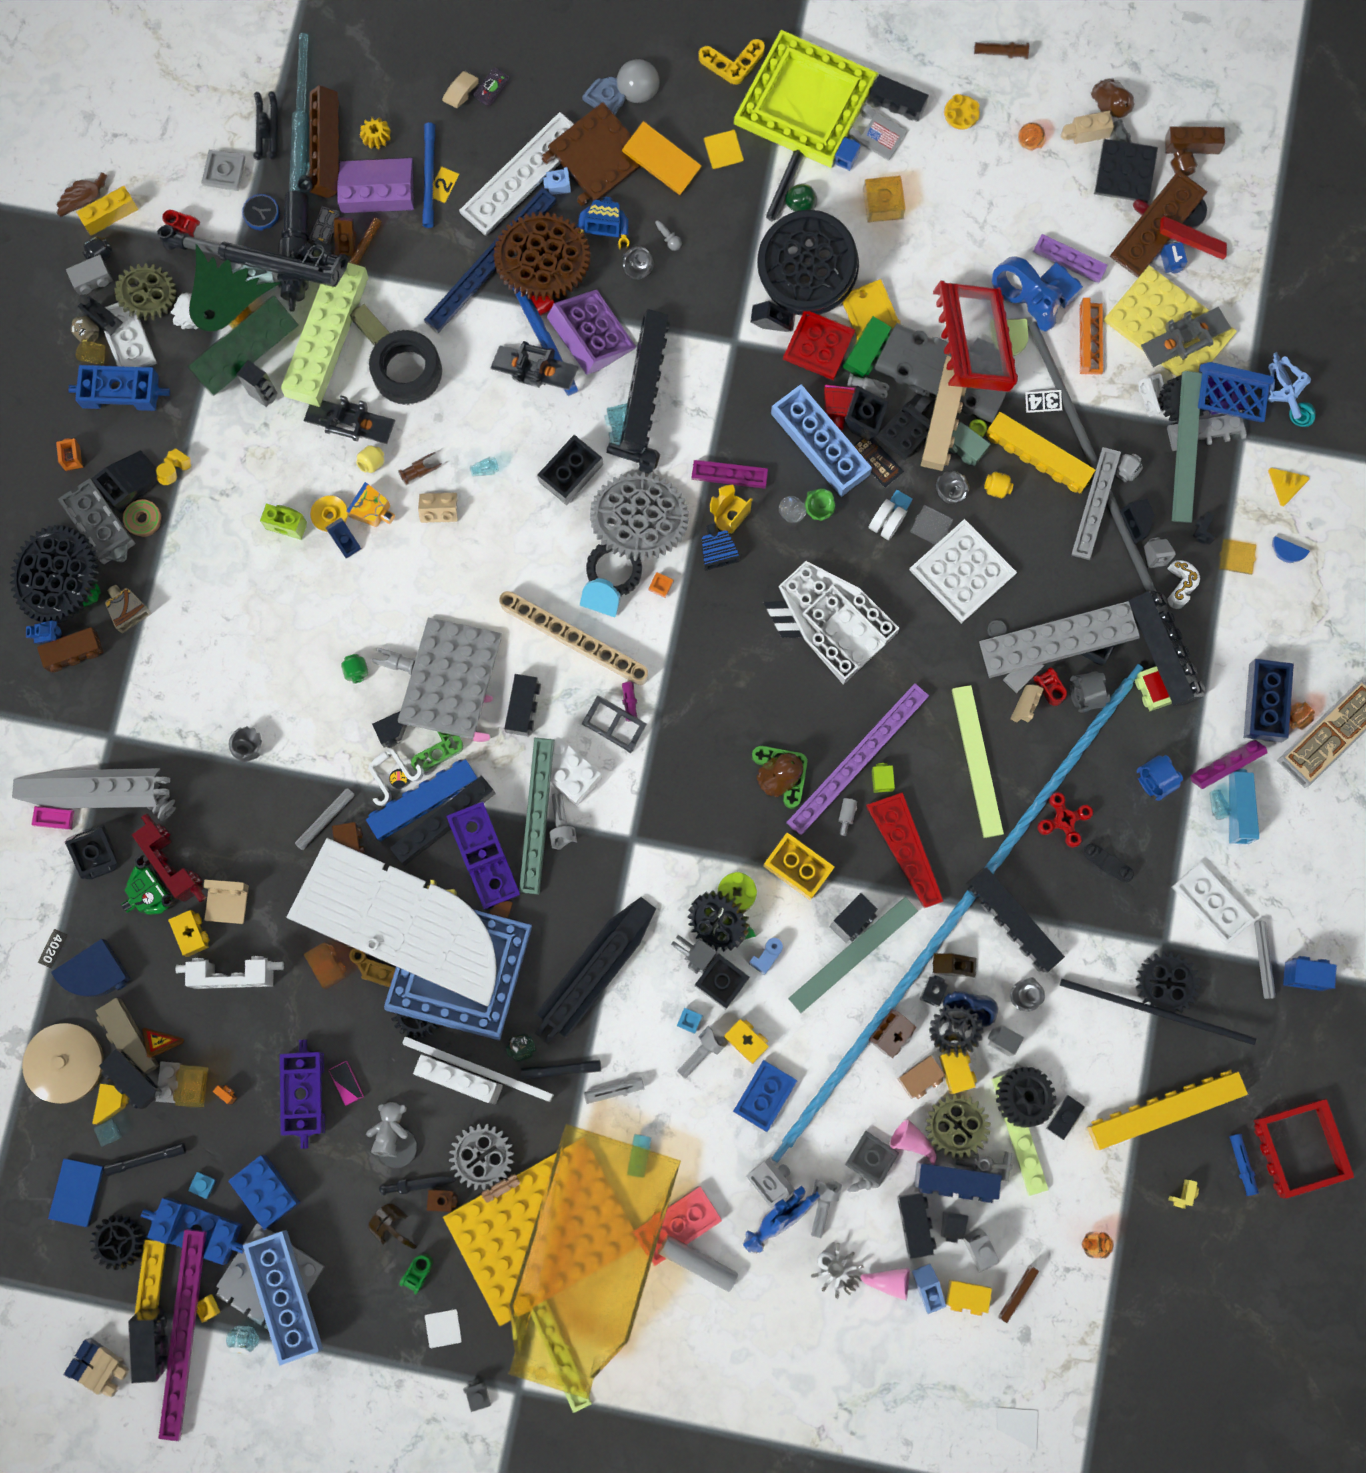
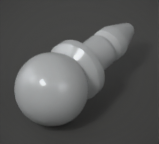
M657 220L656 225L664 237H666L664 241L667 242L668 247L674 251L680 249L682 246L681 239L675 236L674 232L670 233L667 227Z
M862 1177V1181L852 1184L847 1191L857 1192L864 1188L870 1190L871 1188L878 1187Z

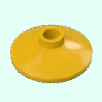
M336 496L321 497L312 505L310 511L311 521L319 530L328 532L325 527L339 518H342L346 523L348 518L347 506ZM328 514H334L332 518H327Z

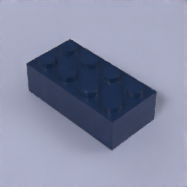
M1254 659L1249 664L1243 738L1280 743L1289 738L1294 663Z
M916 1163L914 1187L919 1188L918 1192L933 1194L934 1190L939 1191L938 1195L953 1197V1193H955L961 1199L973 1200V1196L978 1197V1201L993 1203L994 1199L999 1200L1002 1175Z

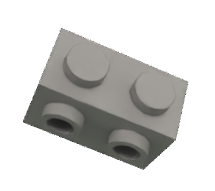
M100 255L66 269L71 283L79 296L88 294L98 287H104L113 281L106 263Z

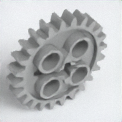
M478 1124L477 1130L470 1126L469 1133L466 1130H462L464 1137L456 1136L459 1143H452L456 1149L449 1151V1153L454 1155V1158L449 1159V1161L455 1162L451 1170L457 1169L458 1172L454 1176H462L460 1183L467 1180L468 1188L474 1184L475 1190H478L479 1185H482L483 1190H486L487 1184L492 1187L494 1181L497 1183L501 1181L500 1177L507 1178V1175L504 1173L505 1170H512L508 1167V1164L514 1163L513 1160L509 1159V1156L514 1155V1152H509L508 1149L513 1145L506 1144L509 1137L502 1138L503 1131L497 1134V1127L495 1126L491 1131L489 1130V1124H486L484 1129H482L481 1124ZM482 1137L489 1139V1146L485 1149L479 1145ZM494 1145L497 1146L494 1151L484 1157L485 1162L481 1160L471 1168H467L468 1164L479 1157V1152L485 1153ZM466 1149H470L473 1152V1157L469 1161L463 1157V1152ZM494 1153L499 1154L501 1157L498 1165H494L491 1162V1156ZM478 1165L484 1168V1175L482 1177H478L474 1173V1169Z

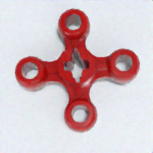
M1055 792L1050 796L1049 804L1055 808L1056 817L1053 820L1044 819L1040 821L1037 826L1038 832L1042 835H1048L1054 829L1059 828L1066 834L1065 843L1067 846L1075 848L1080 845L1082 839L1080 834L1074 830V824L1078 820H1089L1093 816V809L1089 805H1082L1076 811L1067 810L1065 807V796L1062 793ZM1055 798H1058L1060 803L1055 802ZM1082 811H1087V815H1084ZM1064 817L1068 818L1069 821L1066 823L1062 822L1061 819ZM1044 824L1048 826V830L1043 828ZM1071 837L1076 839L1075 843L1071 841Z

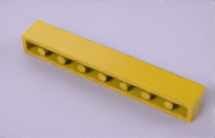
M1231 1070L1220 1073L1221 1077L1214 1079L1212 1076L1201 1080V1085L1195 1086L1193 1083L1183 1087L1184 1091L1177 1093L1176 1090L1165 1094L1166 1098L1159 1100L1158 1097L1147 1100V1105L1142 1107L1139 1104L1131 1106L1126 1113L1122 1114L1121 1111L1110 1114V1119L1103 1121L1102 1118L1091 1121L1092 1125L1088 1126L1087 1129L1095 1149L1102 1150L1248 1095L1239 1072L1232 1073Z

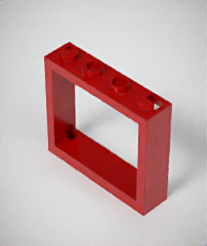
M1327 1099L1316 1100L1253 1120L1255 1124L1254 1132L1261 1141L1260 1150L1263 1156L1267 1158V1170L1274 1178L1275 1184H1273V1187L1280 1198L1287 1199L1355 1178ZM1316 1109L1339 1175L1289 1190L1267 1124Z

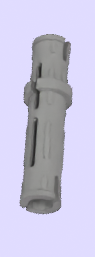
M641 1077L626 1082L622 1080L619 1084L584 1092L586 1104L620 1095L628 1096V1093L645 1089ZM628 1086H633V1087H630V1088H626V1089H622V1090L616 1091V1089L625 1088V1087H628ZM612 1091L611 1093L596 1096L597 1094Z

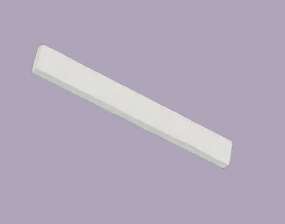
M405 1037L403 1040V1045L548 1102L552 1101L554 1096L551 1093L408 1037Z

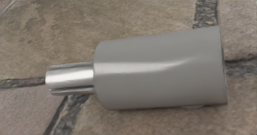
M843 799L839 822L842 823L840 835L846 836L848 825L853 824L855 811L857 810L856 800Z

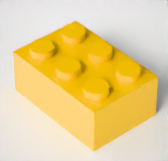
M789 833L785 834L763 866L810 901L834 869L833 865Z

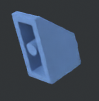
M931 1264L913 1270L912 1274L927 1314L945 1308L946 1303L942 1289Z

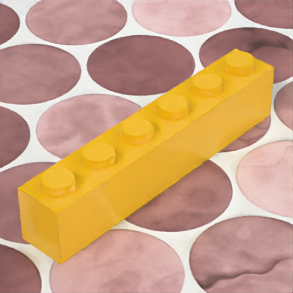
M1001 412L998 413L985 435L992 443L1000 444L1007 452L1018 455L1023 462L1031 463L1036 466L1038 471L1046 472L1052 476L1053 480L1064 483L1073 492L1081 494L1096 471Z

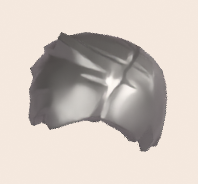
M635 246L623 254V268L630 278L642 279L652 271L654 266L653 257L645 247Z
M951 471L944 472L942 476L938 477L936 489L944 502L957 503L966 498L969 492V485L965 475Z
M248 726L238 728L229 739V750L236 759L244 763L257 759L260 756L259 752L262 745L260 733H256L255 728H249Z
M1030 977L1029 979L1018 981L1012 987L1010 998L1013 1005L1019 1010L1030 1012L1037 1009L1043 1003L1045 992L1037 980Z

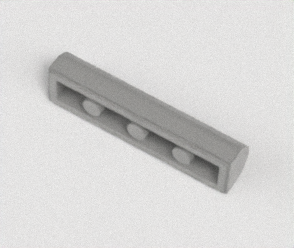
M668 1234L657 1252L659 1255L727 1292L731 1291L738 1277V1273Z

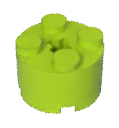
M735 872L728 874L721 880L718 892L722 891L723 896L729 893V899H733V890H741V897L735 896V903H742L740 909L748 911L753 906L757 896L754 881L744 873Z

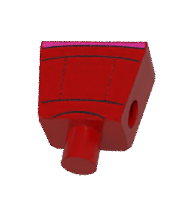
M825 385L823 393L825 413L840 430H843L844 422H846L845 417L855 388Z

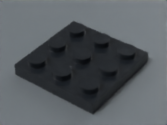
M1103 139L1094 195L1133 201L1140 199L1148 203L1158 147Z

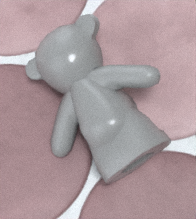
M389 1102L379 1105L378 1110L381 1112L382 1121L370 1128L366 1134L368 1137H373L377 1134L371 1150L372 1154L383 1157H396L398 1135L403 1139L408 1137L407 1132L398 1124L401 1121L402 1113L406 1112L407 1107L404 1105L400 1106L395 1102Z

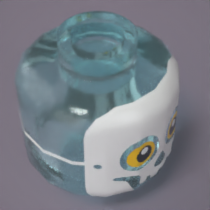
M248 1326L234 1327L228 1333L226 1344L231 1352L237 1354H250L259 1342L255 1329Z

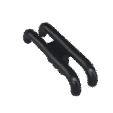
M273 91L268 93L270 99V120L267 113L263 112V100L260 92L254 93L256 102V144L253 157L257 161L262 159L264 138H270L268 158L274 160L277 156L278 108L276 94Z

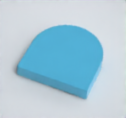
M597 578L586 583L579 606L615 618L619 607L620 593L617 592L613 587L614 584L610 581Z

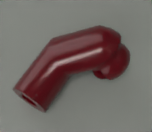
M1140 199L1133 202L1134 210L1141 215L1150 206Z

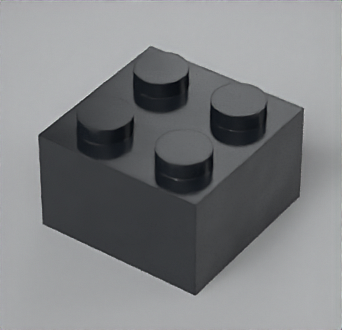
M718 953L695 983V987L726 1010L747 983L750 976Z

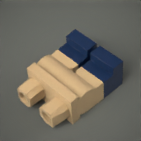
M88 1338L84 1339L75 1354V1358L72 1359L63 1375L69 1379H74L97 1395L103 1393L106 1396L113 1397L118 1391L119 1386L111 1382L112 1379L116 1376L123 1380L130 1369L123 1364L124 1359L118 1357L94 1339Z

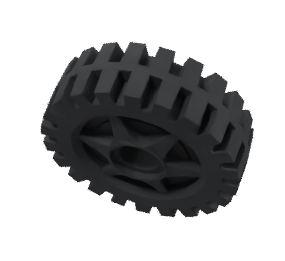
M1034 1067L1013 1069L1002 1076L1001 1082L997 1085L999 1089L996 1090V1095H999V1098H996V1103L1001 1105L998 1106V1109L1003 1111L1001 1114L1003 1118H1008L1007 1121L1014 1123L1016 1127L1027 1128L1043 1124L1049 1119L1048 1116L1053 1114L1054 1111L1052 1109L1056 1106L1053 1103L1056 1100V1096L1052 1095L1056 1091L1054 1087H1050L1053 1083L1051 1080H1046L1048 1077L1046 1074H1041L1042 1071L1039 1069L1035 1070Z

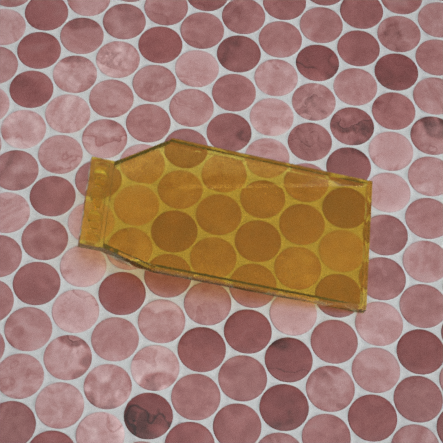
M565 1125L509 1303L515 1354L508 1375L584 1399L589 1398L594 1378L629 1342L681 1160L572 1125Z

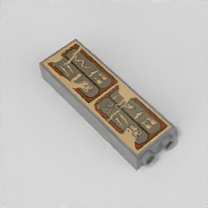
M1361 680L1356 683L1277 760L1304 788L1310 786L1366 731V682Z

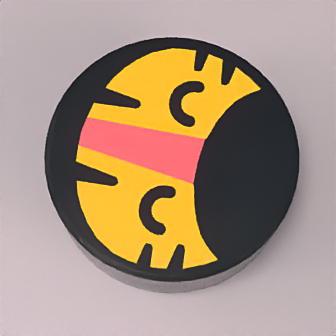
M402 769L392 771L389 776L390 784L396 789L405 788L409 783V779L405 776Z

